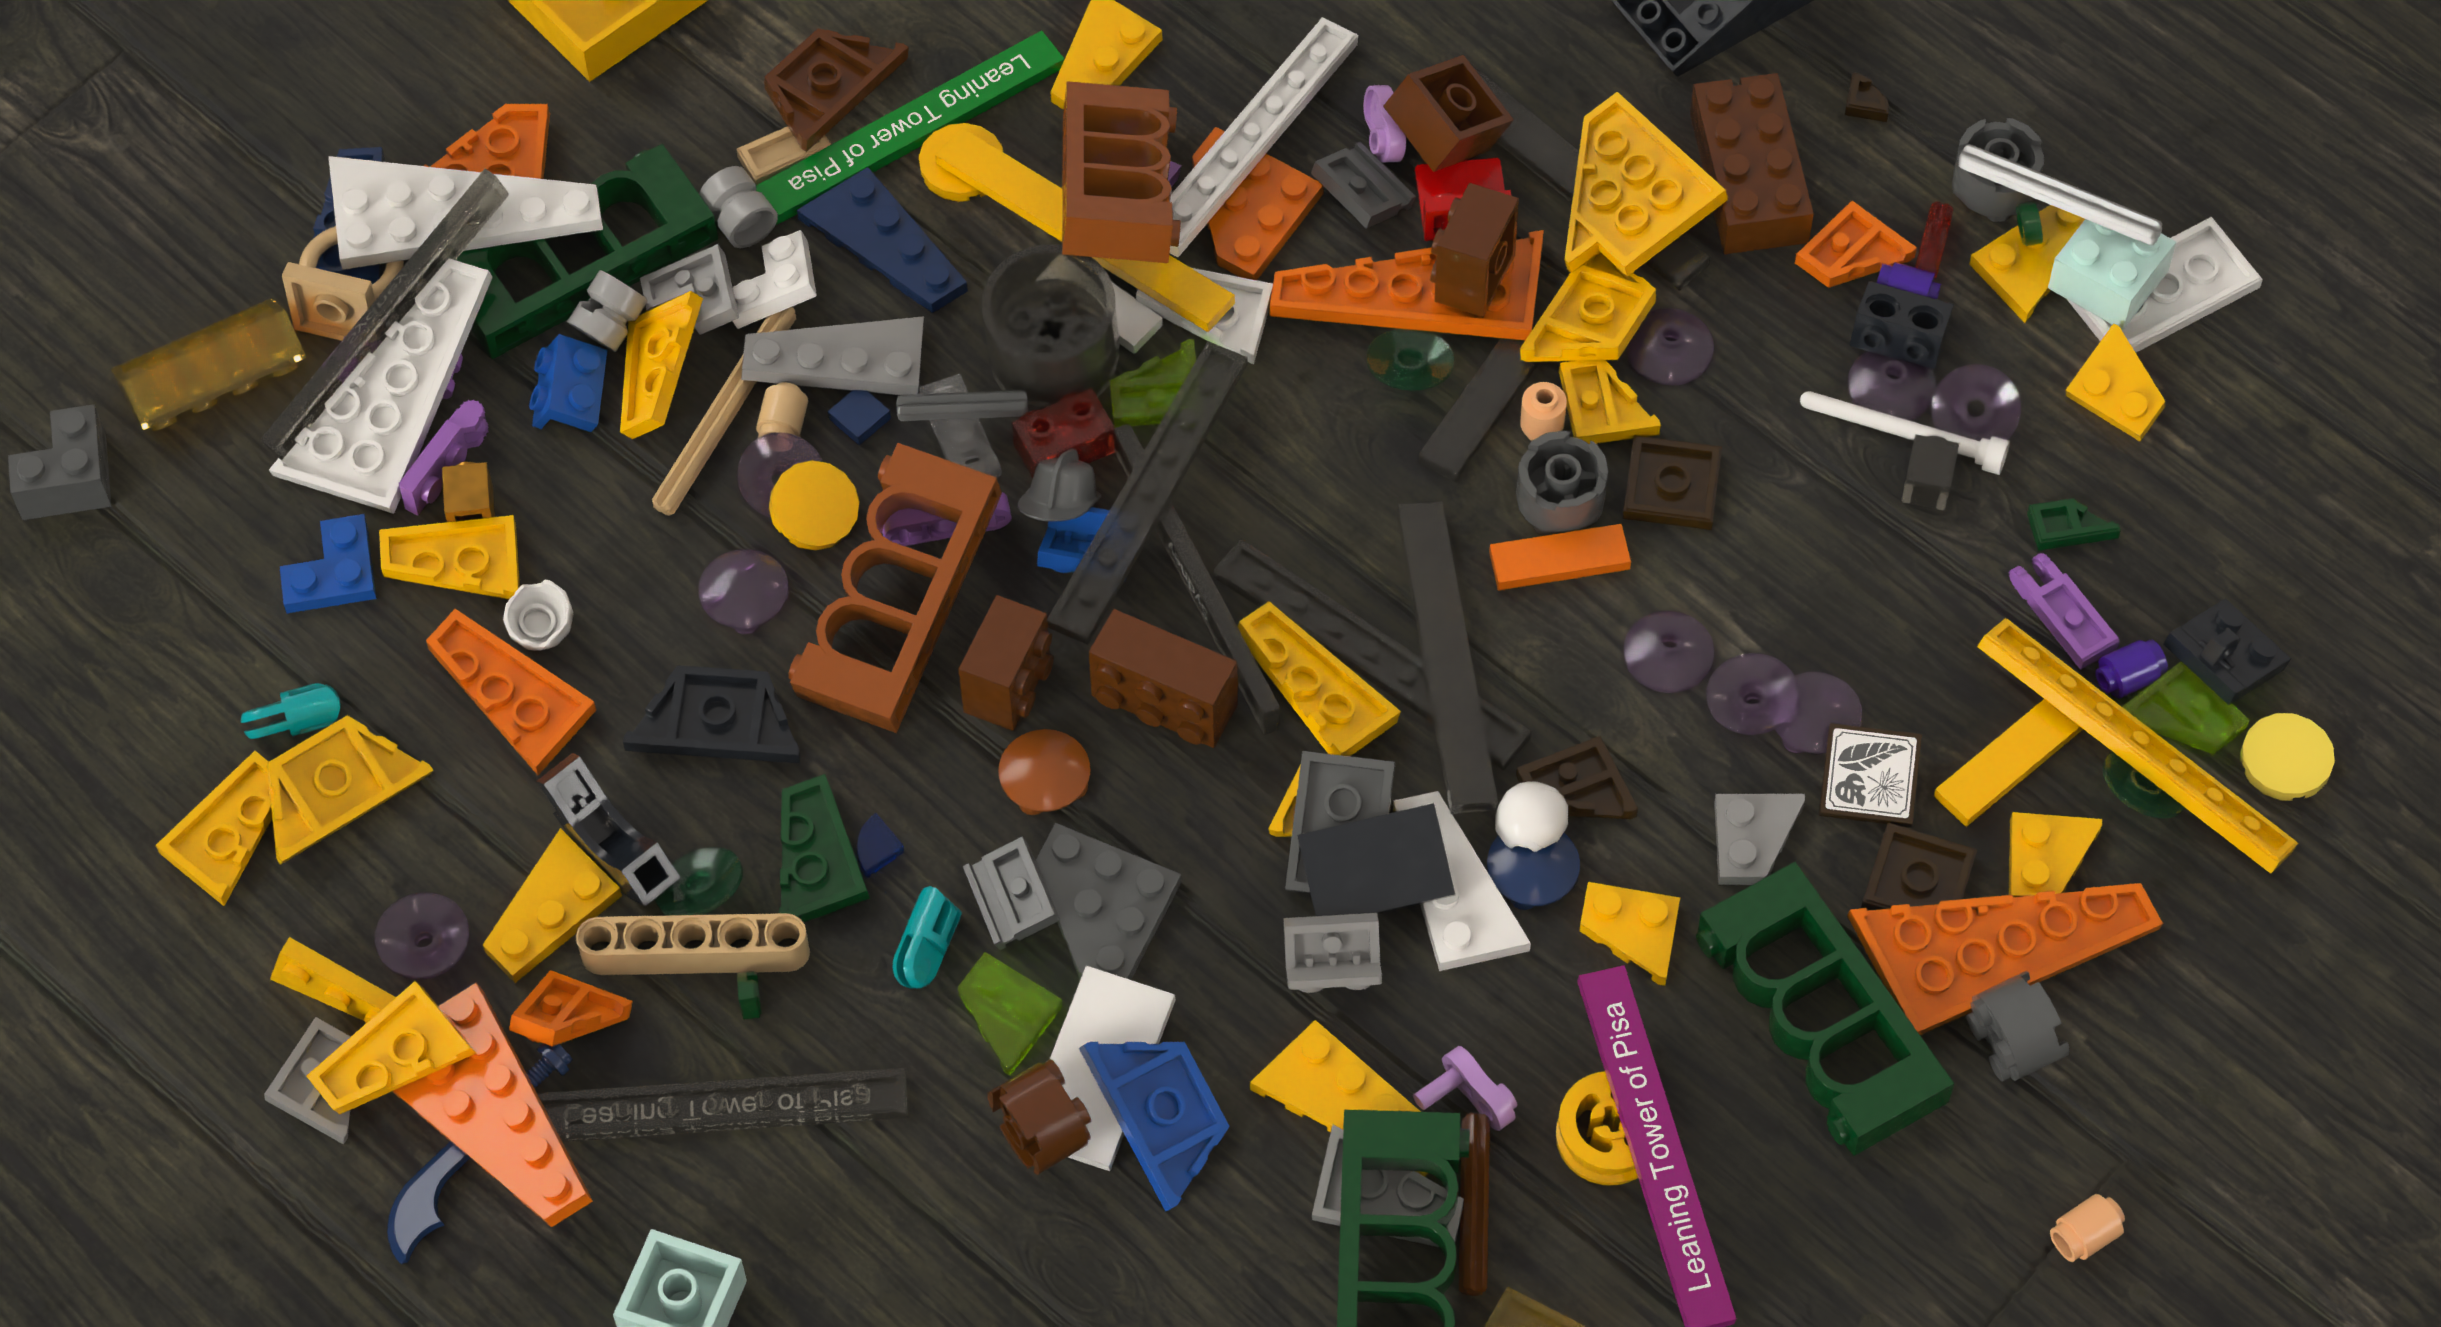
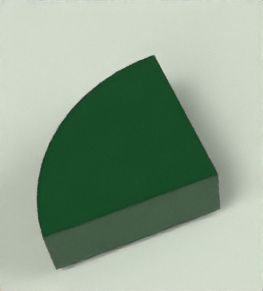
M754 971L737 973L738 996L743 1020L760 1018L759 1014L762 1013L757 973Z

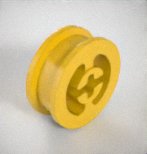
M1605 1071L1582 1078L1568 1090L1559 1111L1556 1126V1143L1563 1161L1581 1178L1600 1185H1620L1637 1179L1638 1175ZM1586 1110L1592 1111L1587 1130V1137H1591L1590 1145L1583 1140L1576 1125L1577 1118Z

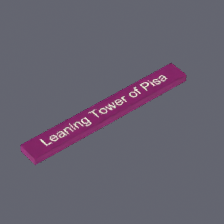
M1625 965L1579 975L1577 983L1684 1326L1726 1327L1734 1325L1737 1318Z

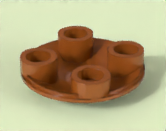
M1051 729L1034 730L1019 736L1005 749L999 763V780L1006 795L1019 805L1022 812L1028 815H1038L1041 812L1062 809L1086 794L1090 778V762L1085 749L1070 735Z

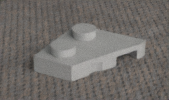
M1805 794L1715 795L1718 885H1753L1771 874L1779 853L1782 852L1798 815L1801 814L1804 808Z
M315 1017L265 1092V1101L344 1144L348 1139L350 1110L342 1114L335 1112L306 1075L351 1036Z

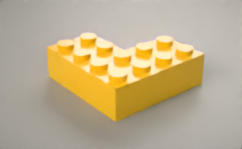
M708 0L508 1L591 82Z

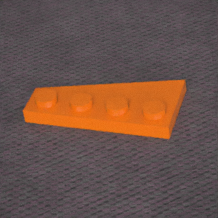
M454 609L426 640L429 651L537 775L545 769L596 711L593 700L457 609Z

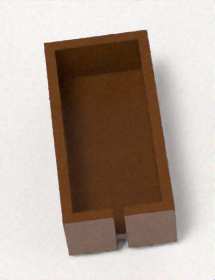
M1778 73L1740 78L1739 85L1733 86L1732 79L1694 84L1690 116L1703 170L1726 190L1728 198L1724 204L1713 211L1723 253L1731 254L1808 243L1814 213Z

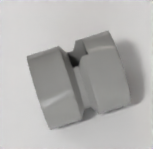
M731 166L718 171L705 182L700 190L699 195L714 214L718 227L736 248H746L760 242L768 236L776 225L778 213L762 192L756 191V184L743 167Z
M599 270L587 289L590 299L588 301H580L567 322L594 341L616 352L628 334L625 324L627 321H636L648 300L620 280Z

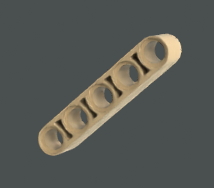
M787 913L595 917L583 922L576 934V941L583 965L588 971L597 975L741 973L749 971L790 972L803 967L809 960L810 955L805 924L799 917ZM792 938L797 940L795 944L789 947L777 945L783 939ZM739 939L750 941L748 945L741 948L730 946ZM692 940L703 941L702 945L694 949L684 947L686 943ZM645 941L656 942L650 949L642 950L637 948L639 944ZM598 942L610 943L603 950L595 951L590 949Z

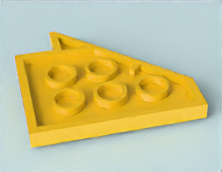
M1618 92L1584 116L1564 259L1567 270L1571 273L1598 252H1601L1621 272L1629 276L1728 200L1726 190Z

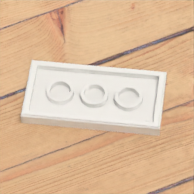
M2212 217L2171 237L2172 240L2176 241L2169 271L2125 329L2122 330L2135 353L2260 288L2263 279ZM2068 300L2099 341H2101L2112 324Z
M1089 966L1085 967L1050 1057L1063 1074L1065 1084L1062 1086L1070 1099L1078 1097L1085 1105L1091 1117V1122L1086 1125L1091 1136L1088 1145L1068 1158L1110 1171L1124 1136L1079 1048L1088 1042H1098L1099 1044H1124L1125 1042L1159 1044L1176 1000L1175 994Z

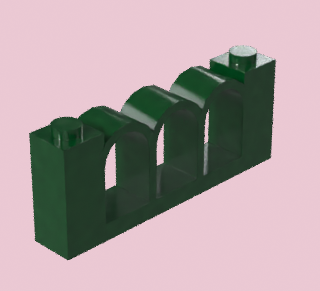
M663 143L650 150L639 152L633 159L625 163L626 170H615L603 174L592 182L597 187L601 215L613 204L633 202L641 205L659 228L622 247L602 219L603 230L587 233L597 241L606 256L569 275L548 245L553 237L480 248V251L479 249L448 253L444 258L435 262L437 271L449 258L489 270L493 278L471 328L491 359L568 320L580 301H588L590 299L587 289L599 270L608 273L630 287L639 282L641 277L673 264L718 240L714 214ZM515 257H527L535 260L543 267L553 284L515 303L495 272L506 260Z
M1796 862L1791 863L1700 914L1696 938L1701 950L1708 958L1714 957L1722 969L1733 964V981L1738 992L1748 1002L1762 1008H1771L1769 1032L1774 1044L1789 1056L1800 1060H1808L1806 1066V1085L1808 1090L1821 1106L1829 1109L1827 1127L1834 1140L1839 1145L1845 1144L1853 1156L1949 1103L1954 1082ZM1802 927L1823 957L1797 973L1780 980L1766 979L1757 975L1747 962V958L1754 952ZM1836 978L1839 979L1860 1009L1827 1029L1817 1032H1807L1794 1027L1786 1019L1783 1012L1791 1003ZM1872 1030L1877 1032L1897 1060V1063L1854 1085L1841 1084L1831 1080L1823 1072L1819 1063L1827 1055Z
M1344 1109L1337 1327H1357L1358 1302L1406 1303L1428 1306L1439 1315L1444 1327H1455L1453 1308L1444 1293L1454 1280L1457 1265L1455 1242L1446 1229V1226L1455 1215L1458 1203L1459 1188L1455 1172L1459 1173V1157L1469 1158L1470 1129L1460 1128V1113ZM1362 1170L1421 1171L1430 1173L1441 1180L1447 1190V1198L1439 1209L1427 1215L1361 1214ZM1360 1235L1430 1239L1439 1246L1445 1255V1266L1436 1277L1425 1282L1359 1281Z

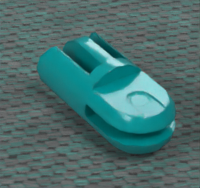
M315 683L281 692V701L242 713L241 723L284 712L285 719L244 731L245 735L249 739H256L290 729L292 737L331 725L338 718L341 708L340 698L336 690L327 684Z
M932 886L923 888L918 896L893 959V974L899 984L907 988L918 989L930 985L938 972L962 915V911L937 888Z

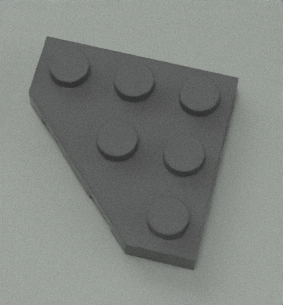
M1055 823L1035 861L1060 918V921L1057 923L1070 950L1078 977L1081 980L1085 967L1089 966L1131 980L1182 883L1181 874Z

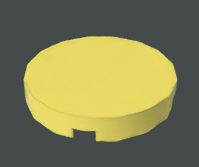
M2275 713L2258 720L2248 730L2240 751L2242 765L2245 768L2244 774L2249 783L2262 794L2280 801H2293V798L2303 796L2308 798L2315 795L2327 784L2335 763L2333 744L2326 732L2312 720L2293 713Z

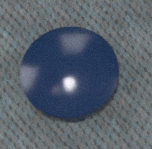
M1565 833L1562 834L1558 842L1541 848L1537 852L1521 846L1509 848L1498 835L1489 849L1487 869L1499 892L1508 898L1514 907L1520 910H1528L1534 906L1554 903L1566 896L1578 882L1580 858L1577 848Z

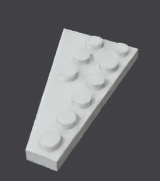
M448 258L414 298L416 303L399 323L395 321L385 332L387 337L373 354L368 352L325 403L326 409L309 429L305 427L295 438L297 443L282 460L278 458L269 469L270 473L284 480L394 514L402 496L399 482L420 453L493 278L489 270Z

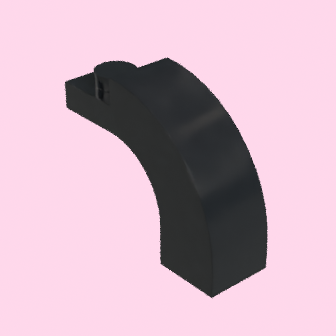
M574 753L570 754L537 780V783L556 810L553 813L570 838L620 887L621 892L645 907L680 879L679 874L659 844L639 833L616 810L580 756Z

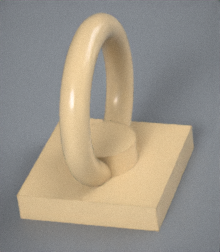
M336 226L329 228L308 243L302 252L299 264L288 262L282 273L294 330L343 341L344 336L352 338L358 335V339L379 342L382 337L379 317L377 318V315L373 314L377 310L376 302L387 296L398 284L400 279H397L402 276L404 260L386 263L383 275L374 284L369 280L317 269V262L321 255L332 246L338 244ZM370 316V321L372 322L377 318V320L372 324L368 322ZM362 325H363V326H370L369 329L363 328V334H364L363 336H362V334H361V328H358V329L356 330L357 327L362 326Z

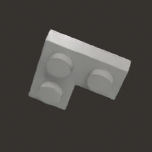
M718 244L640 278L643 296L648 300L645 305L647 311L689 291L702 297L703 301L694 327L700 335L739 318L726 255Z

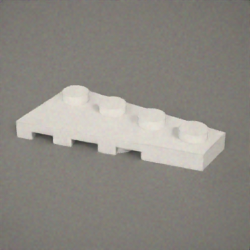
M1436 791L1394 800V812L1432 803L1435 804L1456 896L1420 904L1439 971L1529 952L1531 946L1529 939L1440 793Z

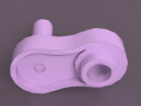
M1374 85L1366 89L1363 103L1365 121L1371 131L1369 136L1370 150L1373 154H1376L1378 160L1382 163L1400 162L1405 154L1406 136L1383 107L1393 94V91L1388 85Z
M1457 1046L1442 1057V1063L1446 1070L1445 1073L1413 1094L1416 1104L1422 1110H1425L1452 1090L1458 1088L1471 1101L1480 1114H1486L1489 1117L1490 1127L1496 1131H1500L1516 1118L1513 1109L1517 1107V1102L1511 1091L1502 1083L1496 1085L1485 1074L1474 1057L1462 1046Z

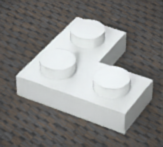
M801 230L787 236L778 237L772 242L763 245L762 252L766 273L751 280H744L733 287L739 318L733 320L737 329L817 296L809 244Z

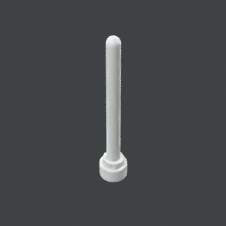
M1811 391L1804 392L1800 397V403L1806 409L1975 458V463L1982 465V470L2000 475L2009 450L2010 441L1992 436L1990 440L1982 438L1981 441H1977Z

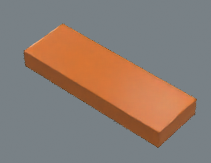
M1622 524L1490 544L1489 547L1498 591L1630 570L1631 566Z

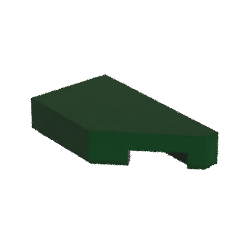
M2073 498L2029 505L2027 511L2038 551L2118 539L2121 529L2119 524L2113 521L2108 523L2087 511V506Z

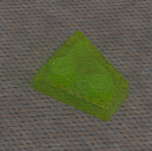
M1194 339L1182 342L1180 350L1163 359L1156 356L1144 362L1139 369L1127 371L1110 380L1114 427L1202 420Z
M2182 661L2122 706L2154 732L2213 755L2244 732L2250 721L2232 703L2228 705Z
M984 952L958 986L961 1000L968 1012L973 1014L981 1034L986 1042L990 1043L1000 1060V1066L1009 1076H1011L1062 1008L1061 998Z

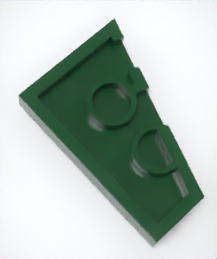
M826 774L782 789V868H780L781 907H779V913L793 914L804 923L869 899L867 888Z

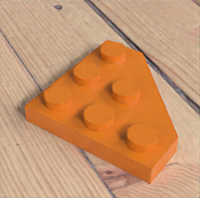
M504 104L492 113L493 119L476 132L471 129L447 147V154L430 166L544 179L550 119L548 104Z
M1217 127L1212 130L1192 156L1193 168L1225 131ZM1265 154L1207 223L1217 265L1238 277L1258 280L1324 194V186L1310 176Z

